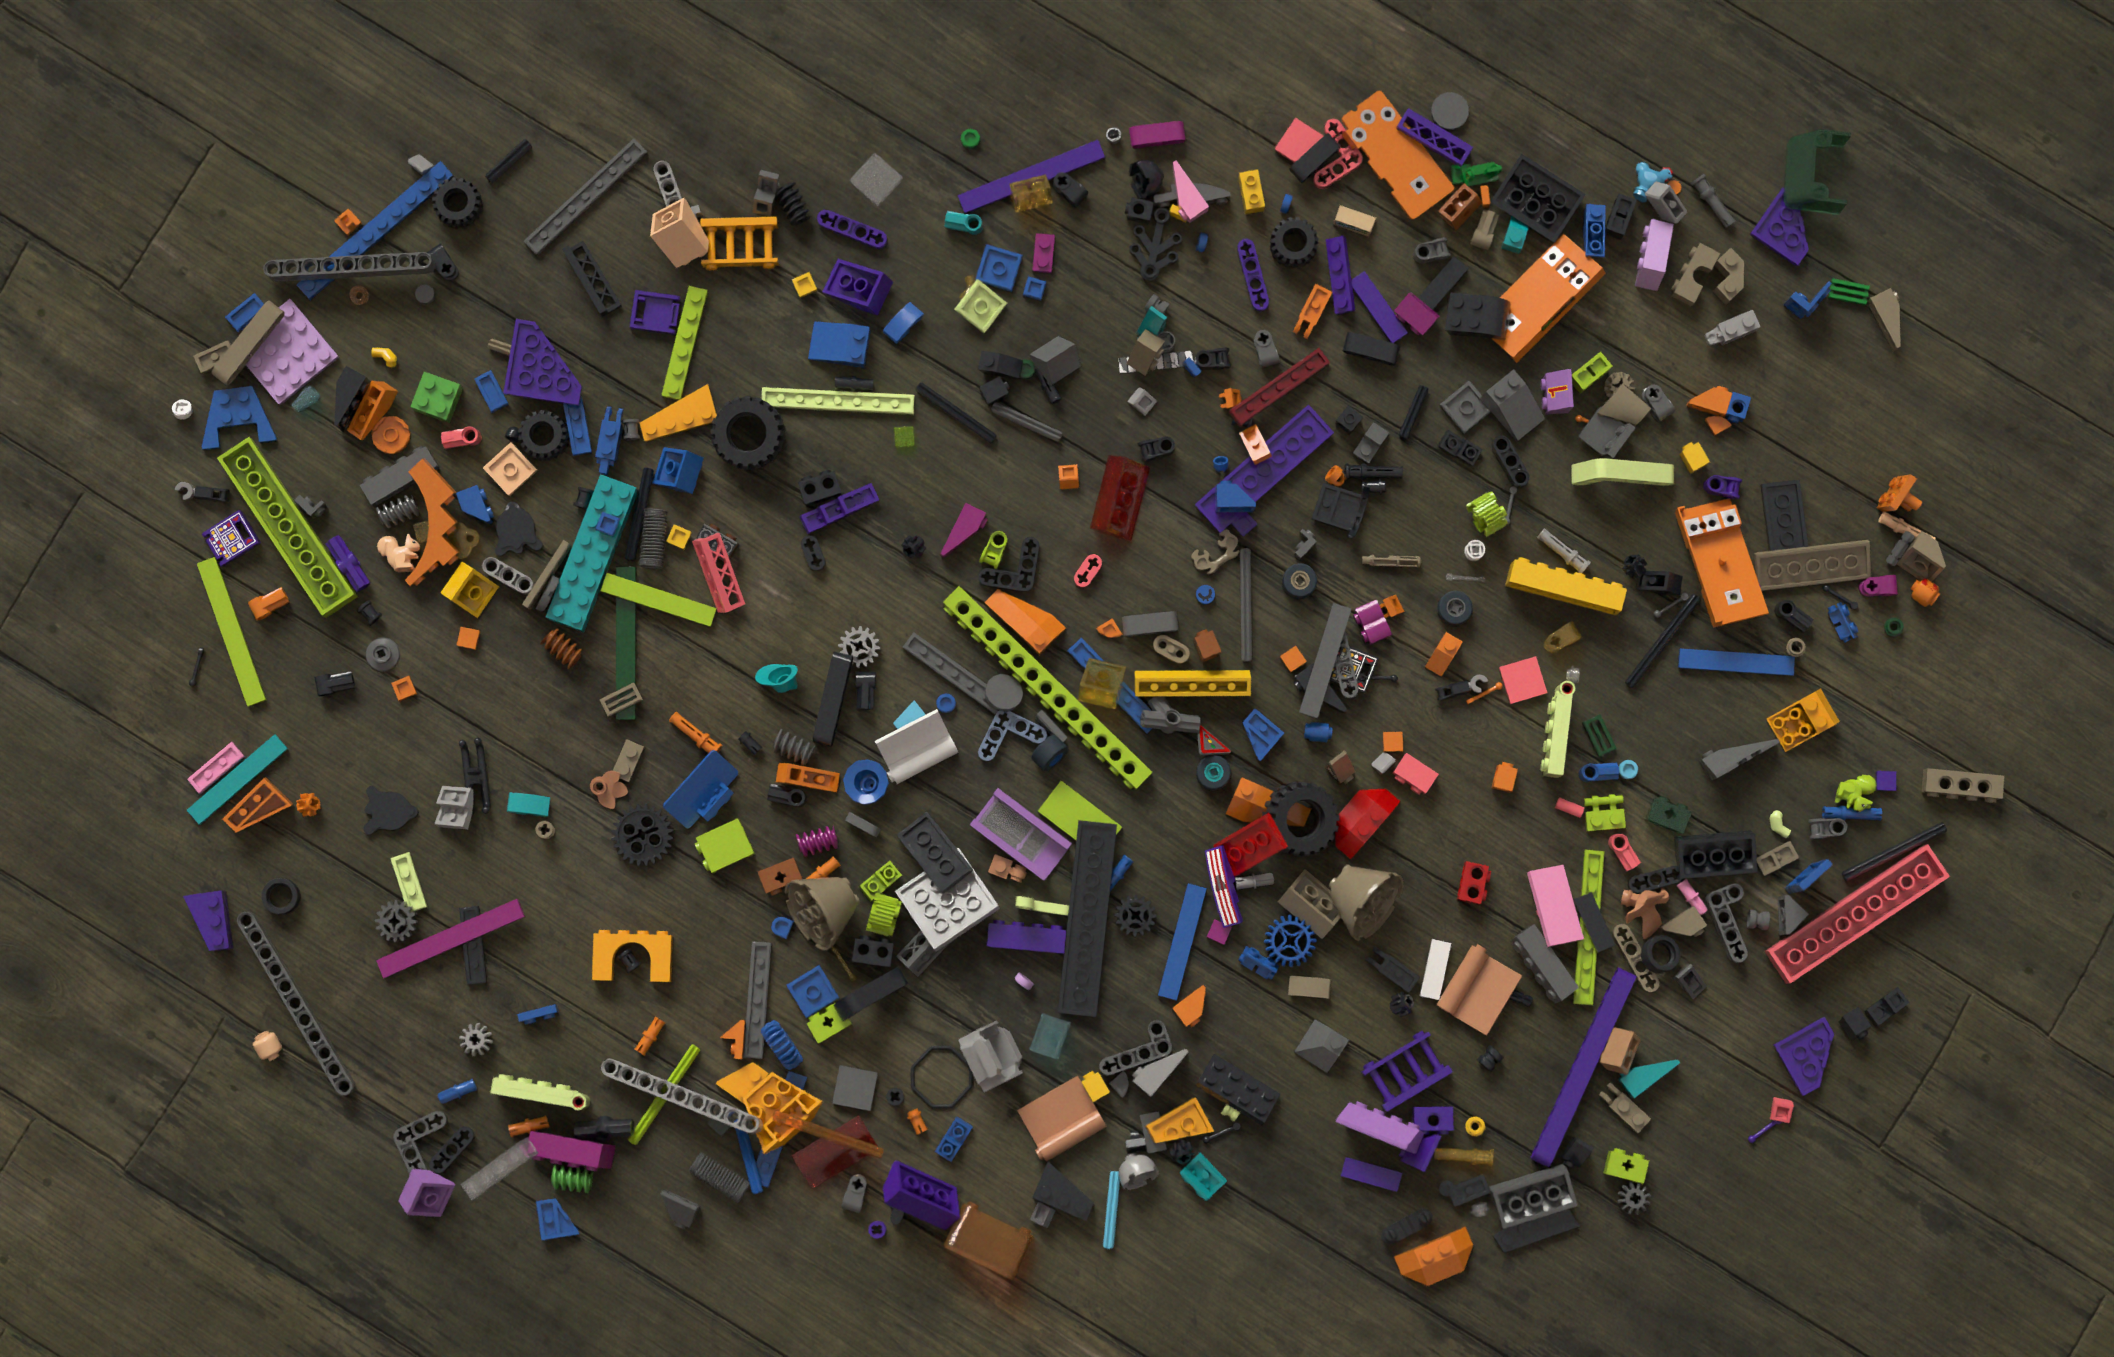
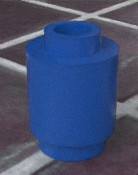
M1310 722V724H1305L1304 739L1327 743L1328 739L1332 738V728L1329 727V723Z

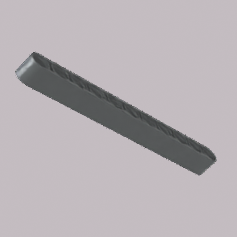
M252 912L240 913L237 923L336 1092L340 1095L352 1094L356 1088L353 1078L258 917ZM247 915L252 919L251 924L248 926L243 922ZM256 932H260L261 940L256 943L253 936ZM269 948L271 950V956L268 959H265L263 957V951ZM275 965L281 967V972L277 976L273 974V967ZM286 981L291 985L288 992H284L282 988L283 983ZM295 998H298L301 1002L300 1007L297 1009L292 1006ZM306 1014L310 1017L308 1025L302 1023V1018ZM315 1031L320 1033V1039L317 1042L312 1040V1034ZM324 1048L330 1050V1055L326 1059L321 1054ZM335 1064L340 1068V1072L337 1075H333L331 1072V1068ZM344 1081H347L350 1085L347 1092L341 1089V1084Z

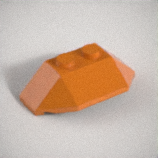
M1463 1227L1396 1255L1394 1258L1401 1275L1429 1286L1464 1271L1473 1243L1466 1227Z

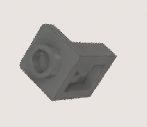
M299 495L295 499L313 519L320 517L325 512V507L327 506L321 500L316 506L312 507L315 504L307 496L303 498Z
M1302 529L1299 532L1306 540V542L1302 540L1295 547L1297 551L1294 556L1299 560L1317 542L1315 540L1316 536L1308 529L1306 531Z

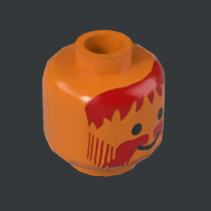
M1927 578L1922 579L1921 582L1917 580L1911 587V590H1913L1912 599L1924 607L1932 606L1940 596L1939 587Z

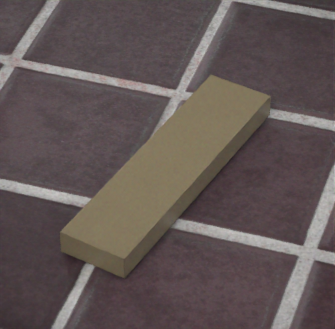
M563 540L522 603L527 609L533 608L549 580L570 551L571 545Z

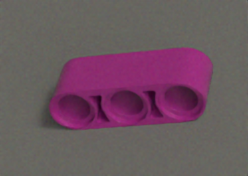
M1182 121L1140 125L1129 128L1131 148L1179 144L1186 141Z

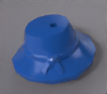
M869 759L853 763L847 769L843 779L846 793L853 801L863 805L876 803L885 795L889 784L887 772L879 763Z

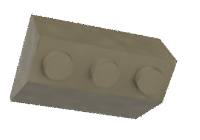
M1306 869L1303 870L1278 901L1295 917H1299V921L1305 920L1306 926L1311 925L1310 929L1321 939L1325 937L1341 917L1330 897L1331 890Z

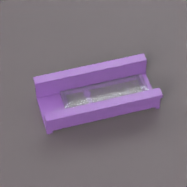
M999 788L996 789L992 798L970 824V826L1043 881L1072 844Z

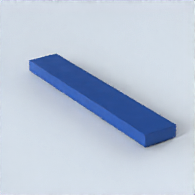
M1080 638L1067 651L1140 726L1142 711H1151L1150 708L1138 696H1135V693ZM1140 726L1146 734L1153 729Z
M1679 649L1678 668L1794 676L1795 657Z
M1189 883L1187 885L1158 996L1177 1000L1207 888Z
M788 1071L786 1081L803 1090L807 1077ZM783 1146L766 1154L763 1153L762 1148L760 1150L756 1165L761 1184L764 1187H769Z

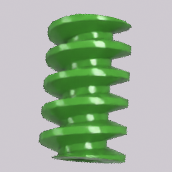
M553 1166L551 1183L555 1190H558L561 1185L562 1190H566L569 1186L570 1191H574L576 1187L577 1191L581 1192L584 1187L585 1193H589L592 1187L593 1171L591 1174H588V1170L585 1168L583 1173H581L580 1168H577L573 1172L571 1166L567 1172L564 1166H561L560 1170L557 1171V1166Z

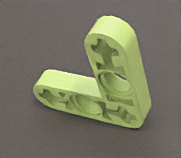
M1021 896L1016 898L1015 908L1068 916L1069 913L1068 905L1035 901L1033 898Z

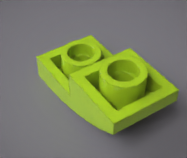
M889 861L863 882L859 888L871 902L874 900L876 893L881 894L898 880L902 874Z

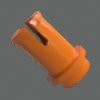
M918 1108L907 1113V1119H910L916 1135L927 1130L920 1115L922 1112Z

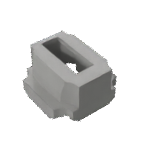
M997 1021L958 1039L966 1061L978 1085L981 1086L984 1092L1023 1073L1022 1070L1019 1071L1022 1055L1010 1031L996 1025Z

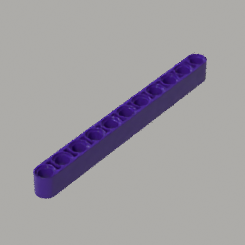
M1619 967L1615 971L1533 1150L1532 1160L1547 1167L1551 1165L1633 986L1636 975Z

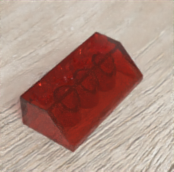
M1108 456L1090 529L1113 537L1132 540L1150 467L1127 457Z
M858 1115L795 1153L792 1157L812 1188H815L880 1148L863 1119Z

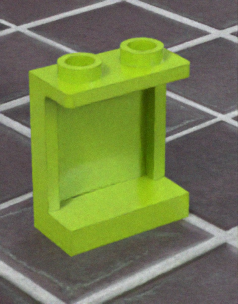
M738 818L696 837V849L699 854L703 853L706 859L703 860V864L707 871L711 870V873H716V871L755 855Z

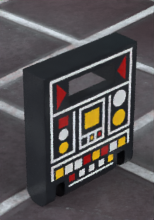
M1349 646L1359 692L1365 694L1379 657ZM1341 648L1337 656L1344 658L1347 655V650ZM1364 663L1371 666L1365 683L1358 680ZM1334 664L1329 681L1340 685L1336 665ZM1348 666L1342 667L1340 670L1341 675L1349 676L1351 668ZM1354 678L1342 680V683H1347V688L1355 690L1350 684V681H1354Z

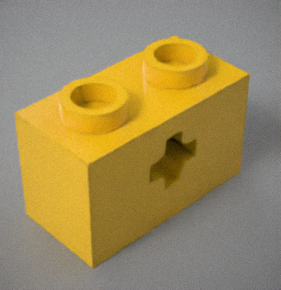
M1258 170L1239 173L1238 180L1245 214L1264 211L1265 203Z

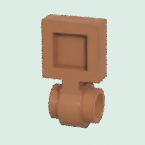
M995 854L988 873L1007 879L1010 873L1012 875L1010 879L1021 883L1022 879L1024 880L1027 872L1025 871L1027 868L1017 864L1015 868H1011L1012 860Z

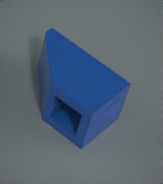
M476 485L456 493L461 509L465 514L487 524L493 523L491 518L494 517L491 507H487L485 500L488 498L484 488L480 489Z

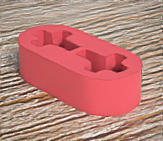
M1089 555L1075 573L1074 582L1078 587H1087L1100 570L1102 560L1098 555ZM1097 559L1098 567L1093 566L1091 570H1088L1090 566L1088 561ZM1087 572V582H1082L1080 584L1078 576H1083L1084 573Z

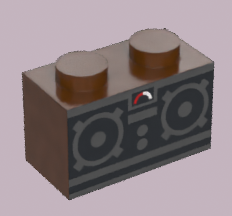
M704 523L695 540L720 533V528L711 523L709 526ZM720 533L730 560L739 546L735 542L737 538L729 533L726 535ZM713 539L708 544L710 549L716 552L718 544L716 539ZM717 558L718 560L724 563L722 558Z

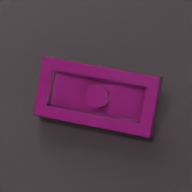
M1036 233L1033 272L1052 273L1055 235Z

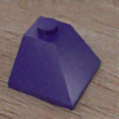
M1433 1134L1422 1138L1416 1154L1401 1149L1399 1153L1400 1161L1425 1172L1441 1136Z

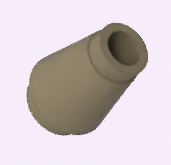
M1799 638L1790 639L1786 646V652L1793 657L1803 655L1806 649L1805 643ZM1792 646L1795 647L1796 651H1792Z

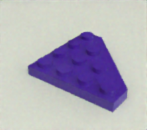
M516 319L503 394L580 406L583 387L534 321Z

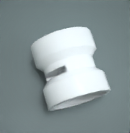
M1472 540L1465 547L1464 554L1468 560L1477 561L1484 555L1485 546L1479 540Z

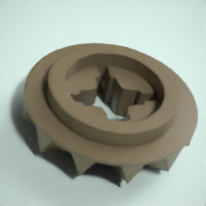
M1617 372L1611 374L1606 379L1604 390L1609 399L1617 390L1612 385H1618L1620 380L1622 384L1634 393L1635 385L1630 375Z

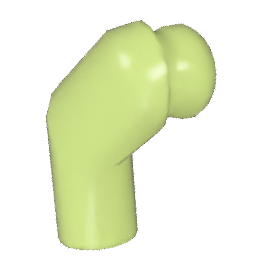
M1775 810L1769 818L1771 829L1782 837L1787 838L1791 830L1783 826V814Z

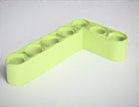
M1594 459L1572 465V485H1588L1601 481L1662 486L1674 485V465L1616 459Z

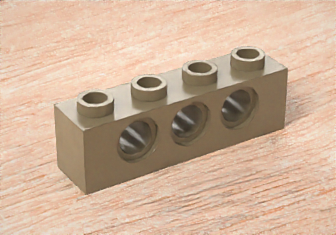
M1930 768L1923 770L1922 793H1927L1928 797H1939V794L1946 795L1948 799H1958V796L1966 797L1965 800L1977 801V798H1983L1988 803H1996L1997 800L2003 799L2004 776ZM1941 779L1946 780L1948 784L1946 789L1940 787ZM1960 781L1966 783L1967 788L1965 791L1960 790ZM1979 783L1985 785L1986 791L1984 793L1978 790Z

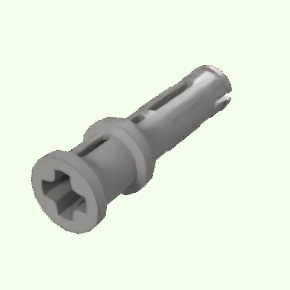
M1545 528L1538 535V539L1565 559L1566 564H1570L1579 571L1578 573H1583L1591 563L1589 560L1586 561L1582 558L1577 550L1572 551Z

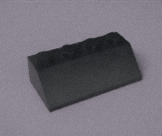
M1751 830L1674 837L1675 857L1680 879L1757 872L1756 838Z

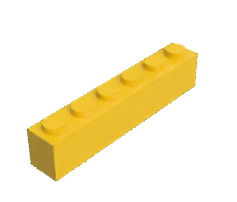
M1250 670L1135 671V696H1251Z

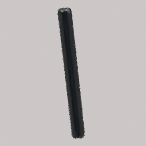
M1692 594L1627 678L1625 683L1629 687H1635L1701 601L1697 595Z
M1941 822L1843 871L1842 876L1845 881H1849L1945 833L1947 828Z

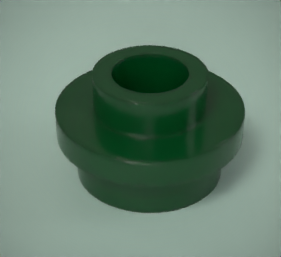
M1890 618L1884 624L1886 634L1891 637H1896L1903 632V623L1898 618ZM1891 624H1895V625H1896V630H1895V631L1891 630V628H1890V625H1891Z

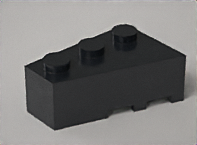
M1049 1161L1047 1162L1032 1198L1086 1221L1094 1202Z

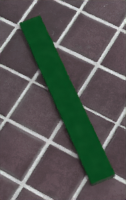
M616 567V576L636 582V567ZM616 597V691L632 683L636 685V603ZM633 688L616 696V700L633 692ZM636 695L617 704L616 708L635 699ZM636 704L616 713V720H636Z

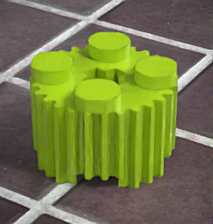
M1493 492L1485 493L1466 506L1468 512L1472 511L1474 525L1480 533L1484 531L1486 537L1507 524L1505 518L1507 516L1506 510L1503 506H1498Z
M876 893L866 930L885 936H892L897 920L893 919V917H898L901 901Z

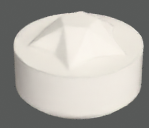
M178 400L173 404L172 411L176 418L186 419L191 416L192 407L188 401Z

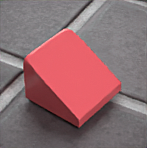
M1773 1097L1770 1120L1790 1123L1794 1107L1793 1102Z

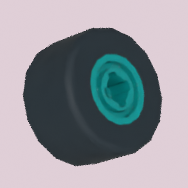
M1207 756L1197 766V780L1207 790H1219L1226 786L1230 780V765L1221 756Z

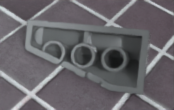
M1779 739L1722 749L1716 752L1710 750L1702 755L1703 759L1699 762L1709 780L1712 781L1778 744L1780 741Z

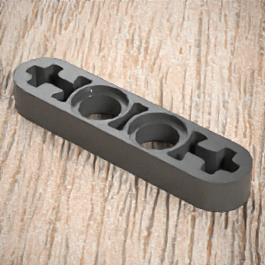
M1345 631L1341 643L1345 641L1346 644H1341L1340 648H1345L1347 655L1344 658L1337 656L1335 665L1343 696L1347 699H1353L1358 695L1359 688ZM1342 667H1350L1351 674L1349 676H1342L1340 673ZM1354 678V681H1350V684L1355 690L1352 691V695H1349L1348 692H1344L1347 689V683H1342V680Z

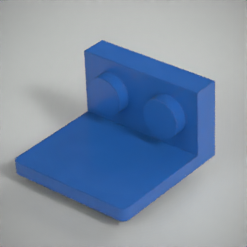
M1828 281L1810 303L1805 295L1794 292L1783 305L1800 319L1805 315L1808 317L1819 305L1817 301L1820 303L1831 291L1828 287L1832 283Z

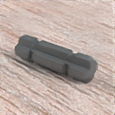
M1909 531L1903 533L1901 536L1902 540L1899 539L1891 551L1892 555L1889 554L1886 562L1888 564L1896 566L1899 562L1898 558H1901L1909 547L1908 543H1911L1915 538Z

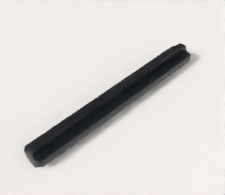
M920 382L918 384L916 392L989 443L994 442L997 437L994 432L924 383Z
M647 467L643 469L625 559L635 561L643 526V513L647 507L654 473L653 469Z

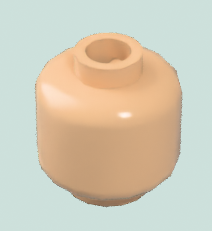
M265 1031L254 1038L253 1047L260 1059L268 1058L271 1061L279 1056L278 1052L282 1049V1045L275 1033Z

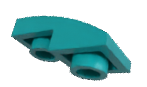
M510 792L507 812L547 817L550 797Z

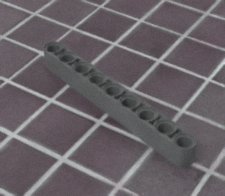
M426 252L270 260L265 263L263 270L270 280L282 282L428 274L434 271L435 261ZM429 260L428 265L421 266L422 261ZM405 261H410L409 266L402 267ZM386 262H391L390 267L383 268ZM367 263H372V266L369 269H365V265ZM348 264H353L351 270H346ZM335 265L332 271H327L328 266ZM311 266H316L313 272H308ZM292 267H297L294 273H289ZM273 268H278L275 274H270Z

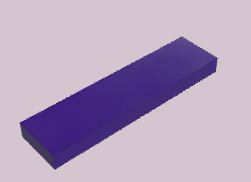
M1365 271L1351 280L1352 289L1390 343H1395L1408 334Z

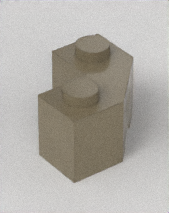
M1732 248L1721 256L1714 265L1726 278L1713 290L1725 305L1744 288V261Z

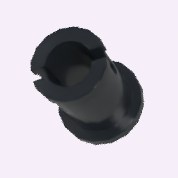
M1381 479L1379 481L1362 482V492L1365 484L1370 485L1369 493L1382 494V492H1385V481H1381Z
M745 731L738 740L740 744H743L755 755L762 746L750 736L751 733L748 734Z

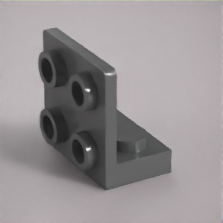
M1599 407L1578 435V438L1605 459H1612L1634 431L1635 427L1630 423L1624 425L1622 422L1615 421L1609 416H1599L1597 413L1602 408Z

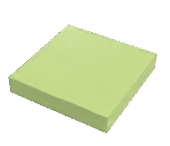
M976 280L954 310L982 333H985L1007 302L980 280Z

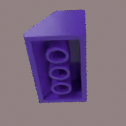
M897 1160L893 1162L883 1187L885 1204L944 1230L960 1218L957 1189L955 1186Z

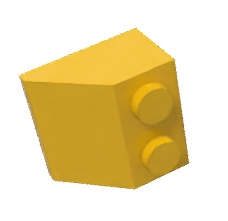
M461 562L441 591V594L478 618L499 586L469 565Z

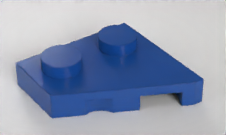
M556 1198L536 1201L541 1240L579 1234V1231Z

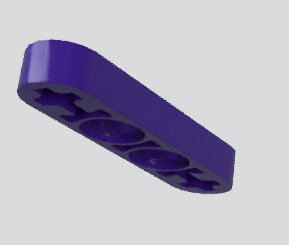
M822 210L817 216L818 224L822 228L875 249H882L887 244L886 234L878 229L829 210ZM829 215V219L835 221V227H832V222L827 221L823 223L821 217ZM841 221H846L849 224V228L841 231L838 228V224ZM864 228L867 232L863 238L857 237L855 234L857 229ZM870 231L873 232V237L878 238V236L881 235L883 242H879L878 244H876V241L873 238H870V241H867L870 235Z
M1243 239L1238 243L1237 252L1251 305L1254 310L1261 312L1267 309L1269 298L1254 243L1249 239ZM1243 244L1251 246L1248 253L1249 256L1254 255V257H1248L1243 260V257H1246L1245 250H1241ZM1252 261L1256 264V269L1248 271L1245 264ZM1257 279L1260 281L1261 287L1253 289L1250 286V282ZM1263 291V293H1260L1261 300H1265L1263 307L1255 304L1258 300L1257 294L1253 296L1252 293L1255 294Z

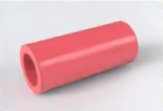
M1560 797L1555 806L1556 809L1581 818L1584 807Z

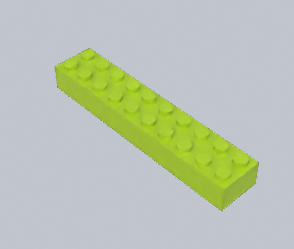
M248 437L219 456L217 459L320 614L327 618L358 597L254 440Z

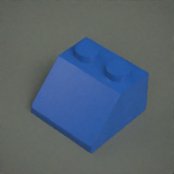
M663 447L653 484L693 494L704 458L687 450Z
M1220 481V484L1216 485V512H1254L1256 502L1237 484H1232V481Z

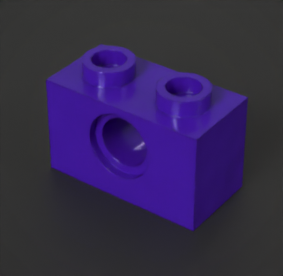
M1412 1107L1413 1124L1420 1126L1419 1130L1424 1132V1134H1429V1131L1436 1130L1437 1134H1449V1130H1454L1453 1107ZM1431 1115H1435L1438 1118V1123L1435 1126H1430L1428 1123V1118Z

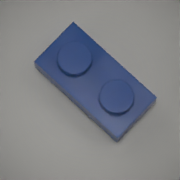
M555 1004L517 1015L519 1022L524 1021L526 1025L536 1022V1018L543 1017L544 1020L555 1017L554 1013H558L559 1009L558 1005Z

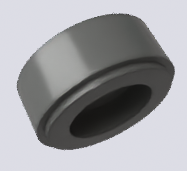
M421 285L416 289L415 296L418 302L427 305L435 299V292L431 286Z

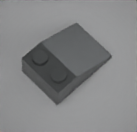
M1514 369L1488 389L1480 398L1516 441L1520 440L1545 419L1528 386Z

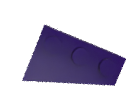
M220 890L183 896L209 951L233 949L226 891Z

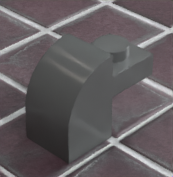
M764 170L760 171L758 188L753 200V213L771 217L776 202V193L779 189V174Z

